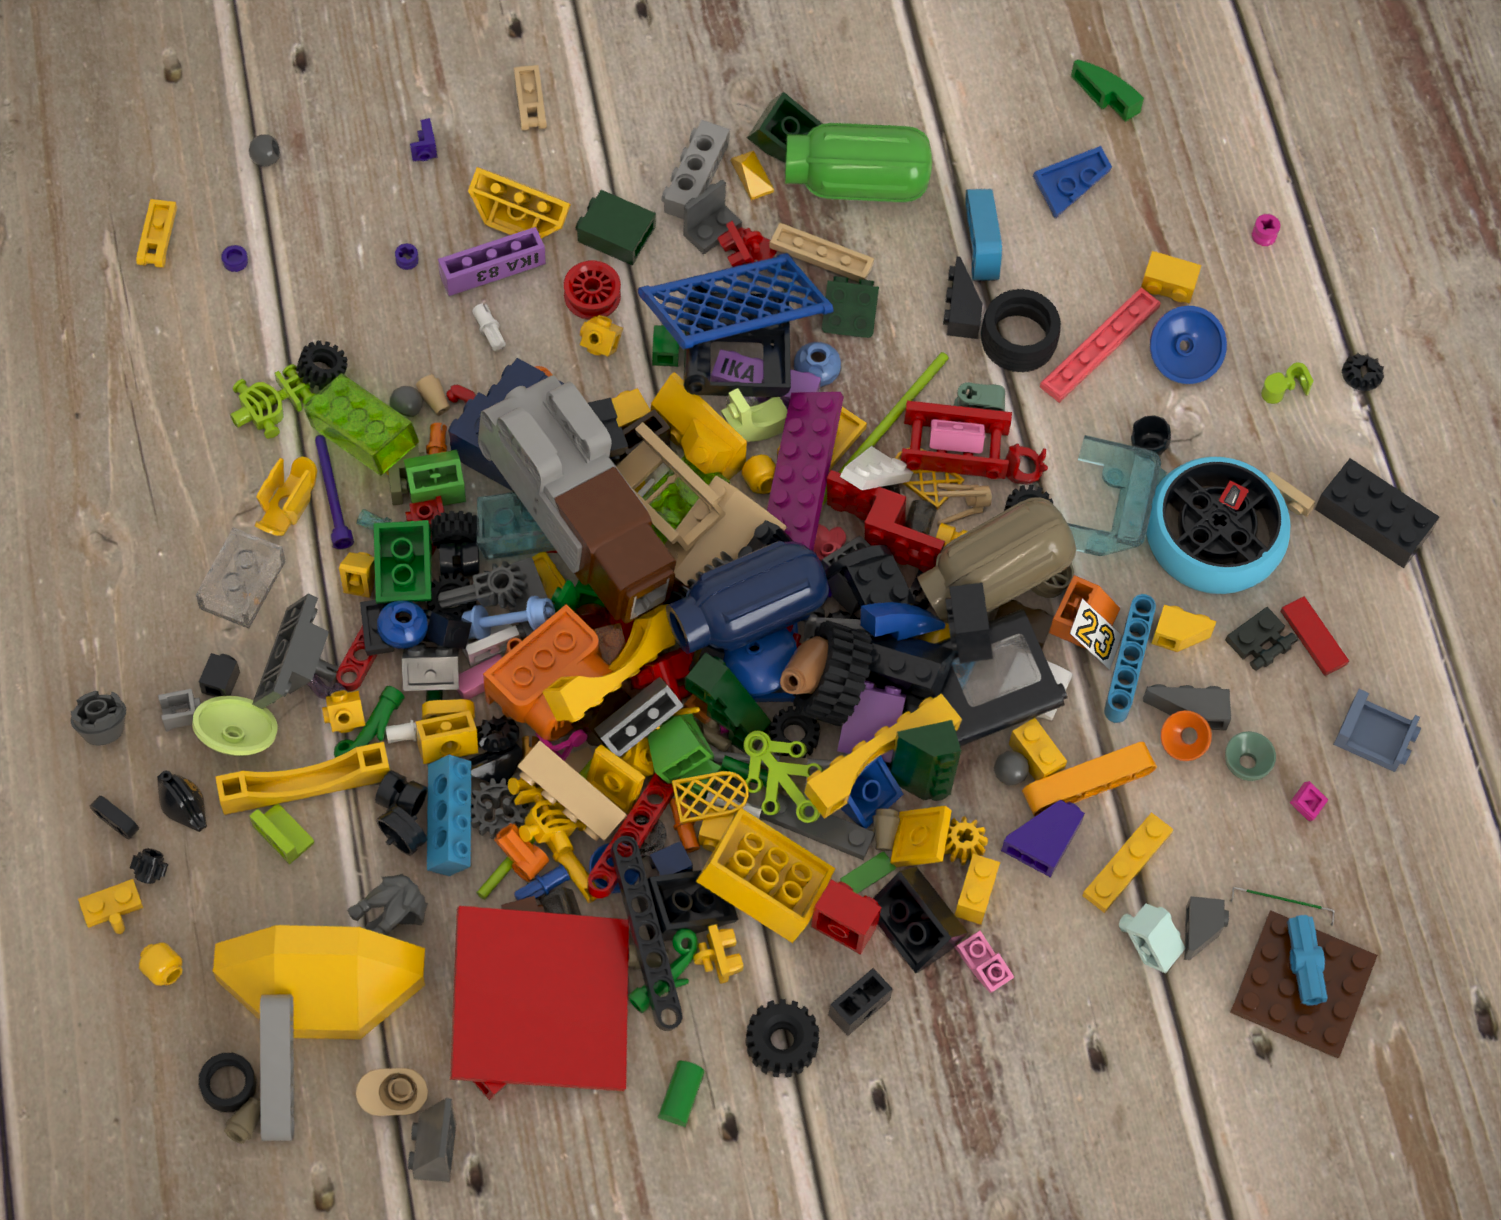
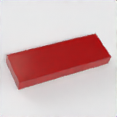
M1305 596L1281 608L1280 612L1324 676L1348 665L1349 659Z

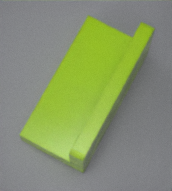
M275 804L265 814L257 809L249 815L254 829L289 865L314 844V839L280 804Z

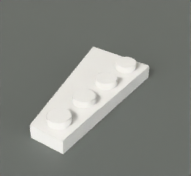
M871 446L845 466L840 477L860 490L909 482L914 472L907 469V465L903 461L896 458L891 459Z

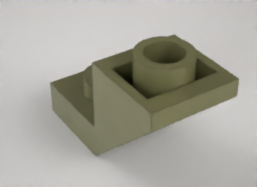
M418 442L412 443L388 469L393 505H402V494H408L407 476L403 459L425 455L424 452H419Z

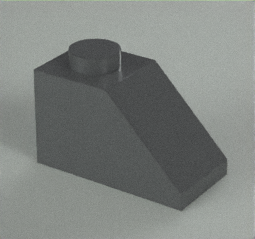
M1190 896L1186 905V949L1184 960H1191L1219 937L1224 927L1228 926L1229 910H1224L1225 900Z

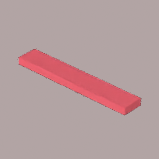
M1141 287L1040 383V388L1060 403L1160 307L1161 302Z

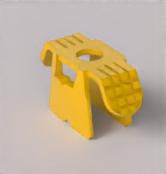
M307 457L296 458L292 463L290 475L284 483V459L279 458L257 493L256 498L265 515L261 521L255 522V527L273 535L284 536L290 524L295 525L311 500V490L316 483L317 467L311 459ZM289 497L282 510L279 507V502L281 499Z

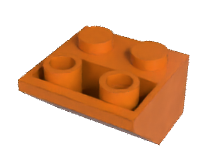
M1074 575L1053 618L1049 633L1085 648L1070 634L1082 599L1111 626H1113L1120 607L1099 585Z

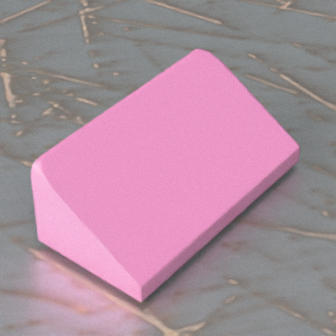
M931 420L930 448L979 454L983 452L985 437L983 424Z
M500 654L459 674V689L456 690L462 699L469 700L485 691L483 673L502 658Z

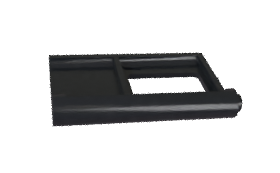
M701 286L692 288L694 291L697 292H708L707 289L702 288ZM784 288L782 292L786 293L788 292V289ZM711 292L710 294L722 299L726 297L725 294ZM751 293L752 296L759 298L766 297L765 294ZM773 296L768 298V300L777 303H783L784 301ZM689 297L688 301L698 304H702L704 302L703 300L694 297ZM729 297L728 299L739 304L744 302V300L736 297ZM712 302L706 303V306L715 309L721 308V305L715 304ZM753 302L746 303V305L749 307H753L756 309L761 308L760 304H756ZM729 307L724 308L725 312H729L732 314L739 313V310ZM685 308L687 313L694 315L699 313L698 310ZM764 308V311L772 315L780 313L779 310L774 308ZM747 312L741 314V316L749 320L758 318L756 315ZM709 313L701 314L702 317L715 320L717 317ZM726 318L719 319V322H722L727 326L735 324L733 320H729ZM685 319V324L693 325L694 321ZM790 321L696 344L691 348L684 349L685 390L693 395L729 396V392L737 388L743 396L782 397L787 395L791 389ZM702 323L696 325L697 328L703 331L713 329L711 326ZM685 331L686 336L690 335L689 332ZM741 342L762 344L763 383H741L738 381L710 382L711 343Z

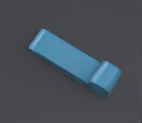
M966 189L965 206L973 249L972 280H999L1002 240L993 190Z

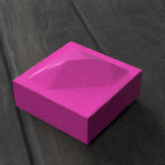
M1310 781L1302 784L1290 801V804L1308 821H1313L1328 799Z

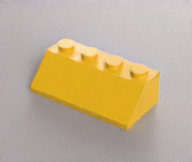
M673 372L651 402V411L655 409L671 427L670 439L675 445L682 446L681 439L692 420L696 418L732 447L734 451L723 470L706 474L711 480L718 476L727 482L742 470L746 462L747 441L699 395L688 393L684 388V380Z

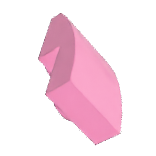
M981 931L976 932L955 946L964 962L989 993H992L1014 978L1000 954H995Z

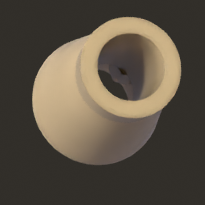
M431 374L416 383L422 399L437 415L444 414L450 409L439 378H435Z

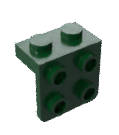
M833 276V281H827L825 297L833 305V312L823 315V332L864 338L872 337L879 287L874 286L875 281L859 279V284L848 283L849 278Z

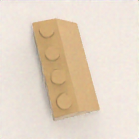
M541 741L534 746L517 766L522 770L519 775L531 786L535 782L544 789L541 795L553 805L556 801L561 803L565 807L562 813L574 823L578 819L587 826L584 831L596 842L600 838L606 841L627 817L626 813Z

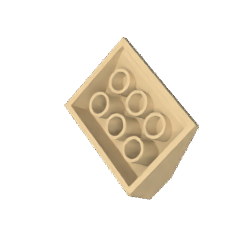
M715 476L708 486L721 498L718 504L726 515L687 551L677 542L672 544L667 540L664 545L676 560L674 583L680 587L685 586L689 588L687 581L689 579L697 581L696 573L699 571L705 573L704 566L707 564L713 566L712 559L715 557L721 559L720 552L722 551L731 556L733 560L737 559L739 551L747 546L754 536L755 529L763 524L765 520L778 525L783 531L787 528L786 525L739 489L720 477ZM699 498L675 531L683 538L712 510Z

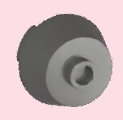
M93 691L77 699L78 705L74 711H71V725L87 743L96 746L106 745L114 742L123 734L126 706L116 693L111 692V695H99L98 691Z

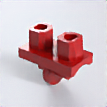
M733 221L727 223L728 231L717 237L725 252L736 246L738 247V251L727 257L731 266L736 267L755 262L749 249L752 248L754 252L760 251L759 244L763 241L761 232H752L750 228H746L743 231L745 236L742 237Z

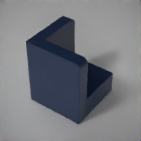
M681 841L650 854V866L652 869L656 868L659 876L693 871V864Z

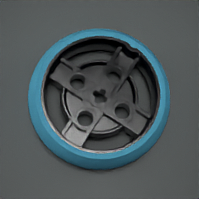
M1226 457L1195 459L1184 463L1168 473L1150 497L1145 522L1148 543L1161 567L1183 585L1201 592L1213 594L1243 591L1266 579L1277 568L1286 553L1291 526L1287 505L1276 485L1255 467ZM1229 481L1249 490L1239 507L1240 511H1235L1219 501ZM1169 503L1179 512L1178 530L1180 538L1175 540L1170 532L1166 520V508ZM1194 505H1199L1203 509H1197ZM1258 510L1268 527L1270 538L1268 547L1256 538L1258 532L1256 512ZM1195 539H1201L1204 543H1199ZM1233 541H1238L1242 545H1236ZM1229 562L1234 563L1233 565H1221L1223 563Z

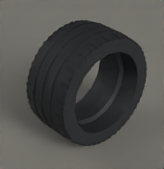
M1012 289L1011 291L1003 292L992 300L984 314L981 328L982 347L992 362L1008 371L1029 372L1038 369L1051 359L1057 348L1061 332L1060 315L1054 304L1046 296L1029 289ZM1006 317H1027L1041 326L1045 331L1046 337L1033 345L1022 346L1012 344L1000 335L996 330V324Z

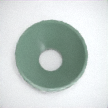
M1251 731L1241 732L1232 737L1225 749V762L1228 769L1236 777L1247 781H1256L1264 778L1271 772L1276 762V752L1273 744L1262 734ZM1242 756L1252 757L1255 761V766L1253 768L1243 767L1240 764V758Z

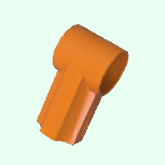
M509 824L496 834L494 841L513 862L512 868L516 874L526 882H531L549 863L548 856L538 846L530 842H524L520 838L519 829L515 824Z

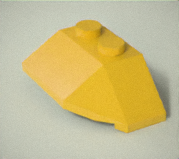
M476 167L468 189L484 224L509 235L536 227L542 239L562 229L571 206L570 203L556 196Z

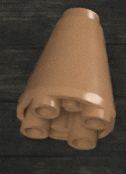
M815 636L804 641L796 649L782 672L780 679L781 687L785 692L790 694L814 693L825 668L828 655V640Z

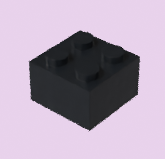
M983 582L949 587L951 598H945L953 653L959 654L960 663L993 659Z

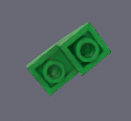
M567 579L563 588H556L551 601L555 603V613L567 604L577 614L579 606L577 591L573 582Z

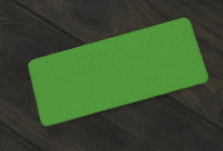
M882 851L843 876L840 880L848 884L853 889V892L858 894L895 870L896 866L890 863V858Z

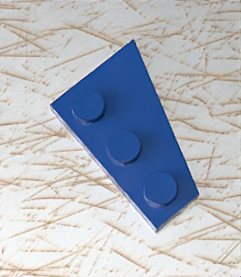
M1099 146L1034 172L1033 178L1054 218H1057L1109 173L1112 165L1102 147Z

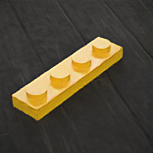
M1151 812L1086 888L1082 896L1105 913L1169 838L1174 829Z

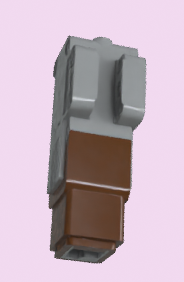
M551 375L528 388L525 386L514 388L506 395L504 400L481 411L478 444L482 454L488 461L492 460L571 572L576 575L583 585L589 584L614 620L622 619L624 624H628L666 603L672 593L676 560L653 530L652 520L646 507L609 458L612 444L609 432L572 382L561 385L558 379Z

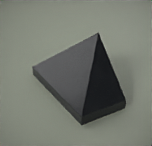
M515 743L507 750L500 752L487 751L469 759L471 761V775L487 782L494 778L496 784H500L502 778H505L506 785L508 786V781L512 778L523 755L522 749Z

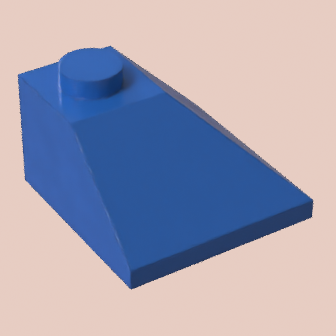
M881 755L867 765L857 777L847 804L840 808L858 826L866 829L873 823L872 816H875L876 809H888L903 795L902 790Z

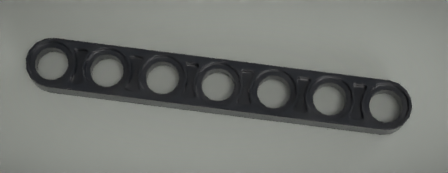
M621 836L612 844V861L654 1021L659 1029L672 1031L682 1022V1009L639 846L632 837ZM618 844H629L632 848L631 856L622 857L617 851ZM628 870L637 872L639 875L638 884H628L624 879L625 872ZM634 898H642L646 902V911L642 913L636 912L632 908V900ZM647 925L653 929L654 937L652 940L646 941L640 937L639 928L641 926ZM655 953L660 957L661 965L659 968L653 969L648 966L646 962L648 954ZM662 981L667 984L669 989L667 996L660 997L654 992L655 982ZM669 1009L675 1013L676 1021L674 1024L667 1025L662 1021L661 1013L663 1010Z

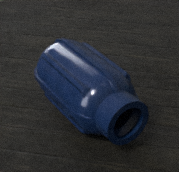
M777 541L702 573L689 589L685 598L666 605V615L677 643L686 654H690L708 645L717 649L734 651L807 619L811 613L820 608L827 600L829 593L827 577L822 563L814 551L799 542Z

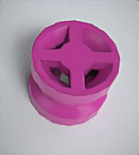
M1271 214L1260 215L1252 231L1254 242L1261 246L1272 245L1276 241L1281 227L1278 218Z

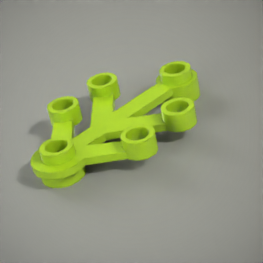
M762 731L749 733L744 740V750L750 756L749 774L745 781L748 786V792L758 793L763 788V781L759 778L762 761L769 768L766 796L761 806L762 811L766 815H775L779 812L780 804L777 801L780 783L797 805L796 815L798 819L805 823L815 822L820 816L819 811L810 800H807L788 774L807 776L808 778L810 776V769L813 766H816L818 770L823 772L822 766L817 763L801 765L778 762L771 752L789 753L794 758H801L806 754L805 744L800 741H793L791 743L771 741L769 735ZM757 740H761L763 743L761 750H756L754 747V743ZM796 744H799L802 748L801 753L798 755L793 753V747ZM753 779L758 782V787L755 790H752L749 785ZM770 801L775 804L773 812H769L766 808ZM808 806L814 809V814L811 817L805 814Z

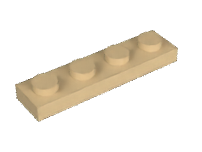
M779 223L770 241L769 248L788 253L792 257L858 282L859 279H867L874 265V258L782 223Z

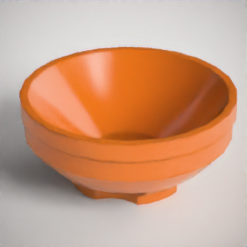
M1179 711L1172 714L1164 722L1161 729V742L1165 751L1171 757L1180 761H1192L1200 758L1210 747L1212 740L1211 728L1206 719L1200 714L1193 711ZM1191 727L1197 732V740L1193 744L1185 743L1182 738V733L1186 728Z

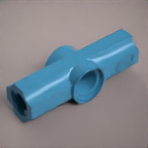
M1298 915L1287 921L1292 947L1290 950L1291 970L1297 976L1301 1004H1306L1307 1006L1317 1005L1326 1002L1328 999L1323 976L1325 968L1324 953L1322 947L1318 946L1313 917Z

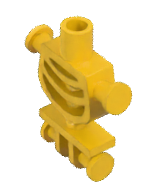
M510 778L508 789L512 795L518 794L514 800L516 805L536 803L525 817L526 825H522L519 828L520 838L524 842L531 841L533 837L538 843L551 841L558 855L571 851L573 845L569 837L576 828L579 831H584L587 826L579 819L574 823L562 813L565 807L561 803L556 801L553 805L542 796L541 793L544 789L536 782L531 786L523 778L519 780Z

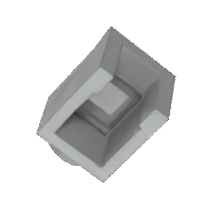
M192 689L158 695L163 715H161L166 731L192 725L194 712L201 704L200 697L194 698Z

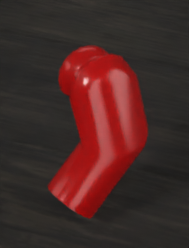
M459 384L452 385L451 389L446 392L449 401L454 403L460 399L466 404L469 399H474L476 396L474 391Z

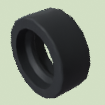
M220 1053L211 1057L203 1065L199 1073L198 1086L205 1102L212 1109L220 1112H235L249 1098H253L256 1092L257 1079L251 1064L243 1056L235 1053ZM226 1066L236 1067L243 1072L245 1077L243 1090L237 1096L229 1099L217 1097L210 1087V1080L213 1074Z

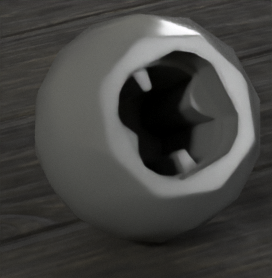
M261 134L250 142L249 156L259 166H270L280 158L279 144L271 135Z
M400 386L390 396L389 405L391 411L404 416H416L422 408L421 394L412 386Z
M1006 751L996 759L994 771L996 777L1002 783L1008 786L1018 785L1026 779L1029 765L1027 759L1021 753Z

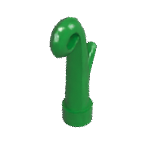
M386 686L379 696L378 704L355 741L345 739L338 742L334 748V757L343 755L356 747L368 745L376 735L378 740L382 741L391 714L399 708L405 699L402 692L392 686Z
M690 929L679 930L672 940L674 949L681 954L670 964L676 988L689 983L687 978H677L692 962L693 956L697 953L698 949L697 936ZM684 938H687V947L683 948L681 942ZM655 982L654 992L658 996L669 991L665 982ZM645 984L640 988L637 987L628 995L630 1003L642 1014L650 1007Z

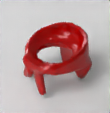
M1019 444L1010 446L1004 459L1009 460L1006 477L1013 483L1024 485L1039 480L1043 472L1048 470V466L1043 462L1046 457V448H1043L1040 455H1038L1035 450L1019 446ZM1020 456H1027L1034 461L1036 468L1033 473L1027 474L1019 470Z

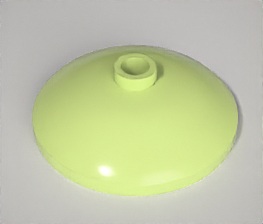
M219 696L206 700L197 707L192 721L196 736L205 745L217 752L232 756H247L267 749L276 738L278 725L274 715L266 707L260 709L252 705L253 700L239 696Z

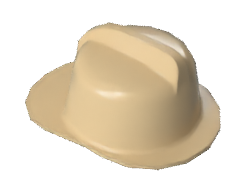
M385 1068L369 1071L362 1076L356 1089L357 1101L361 1108L371 1115L378 1116L413 1114L423 1107L428 1095L427 1084L423 1077L416 1071L407 1068Z

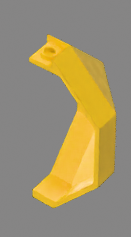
M275 925L216 943L213 973L216 981L259 1020L261 995L292 994L294 1038L361 1040L425 986V948L361 927Z

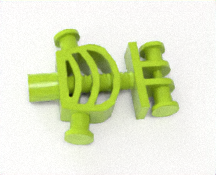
M291 364L284 368L282 374L279 371L275 372L276 382L281 387L278 392L264 382H257L248 387L244 379L238 380L232 390L235 393H240L239 400L242 408L231 413L230 417L237 428L252 421L258 430L265 429V438L271 439L280 433L279 428L275 427V425L280 423L284 417L282 400L284 401V399L288 398L297 412L302 411L300 397L303 398L305 406H310L317 401L318 396L310 391L309 383L305 385L302 382L303 378H299L297 366ZM277 404L278 408L275 412H272V406ZM267 409L268 415L264 416L263 411Z

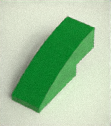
M1079 59L1074 61L1071 77L1101 109L1110 105L1125 122L1141 113L1144 97L1131 85L1113 73L1094 64Z

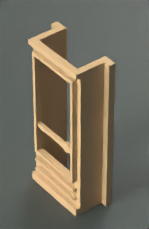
M642 422L635 430L643 439V442L625 457L616 468L646 507L652 524L672 544L677 542L687 551L726 515L718 504L721 498ZM664 463L675 474L669 476L667 481L645 501L634 489ZM678 477L712 510L683 538L649 505L670 484L675 483Z

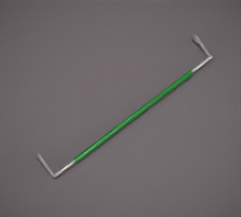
M1233 887L1232 889L1231 902L1234 898V889H1238L1257 895H1262L1318 909L1333 911L1331 926H1333L1335 910L1283 897H1278L1270 894H1265L1257 891H1252L1248 889L1246 890L1237 887Z

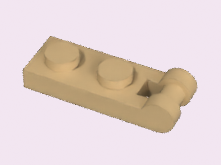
M539 65L514 67L521 131L529 130V127L539 126V129L547 128ZM527 113H537V117H528Z

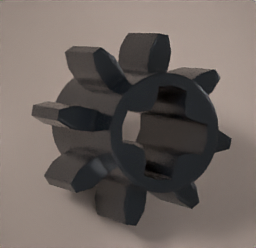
M150 848L143 849L142 853L138 852L137 856L133 855L130 868L135 870V878L140 882L153 884L156 882V879L160 880L161 877H165L168 864L164 863V855L160 851Z

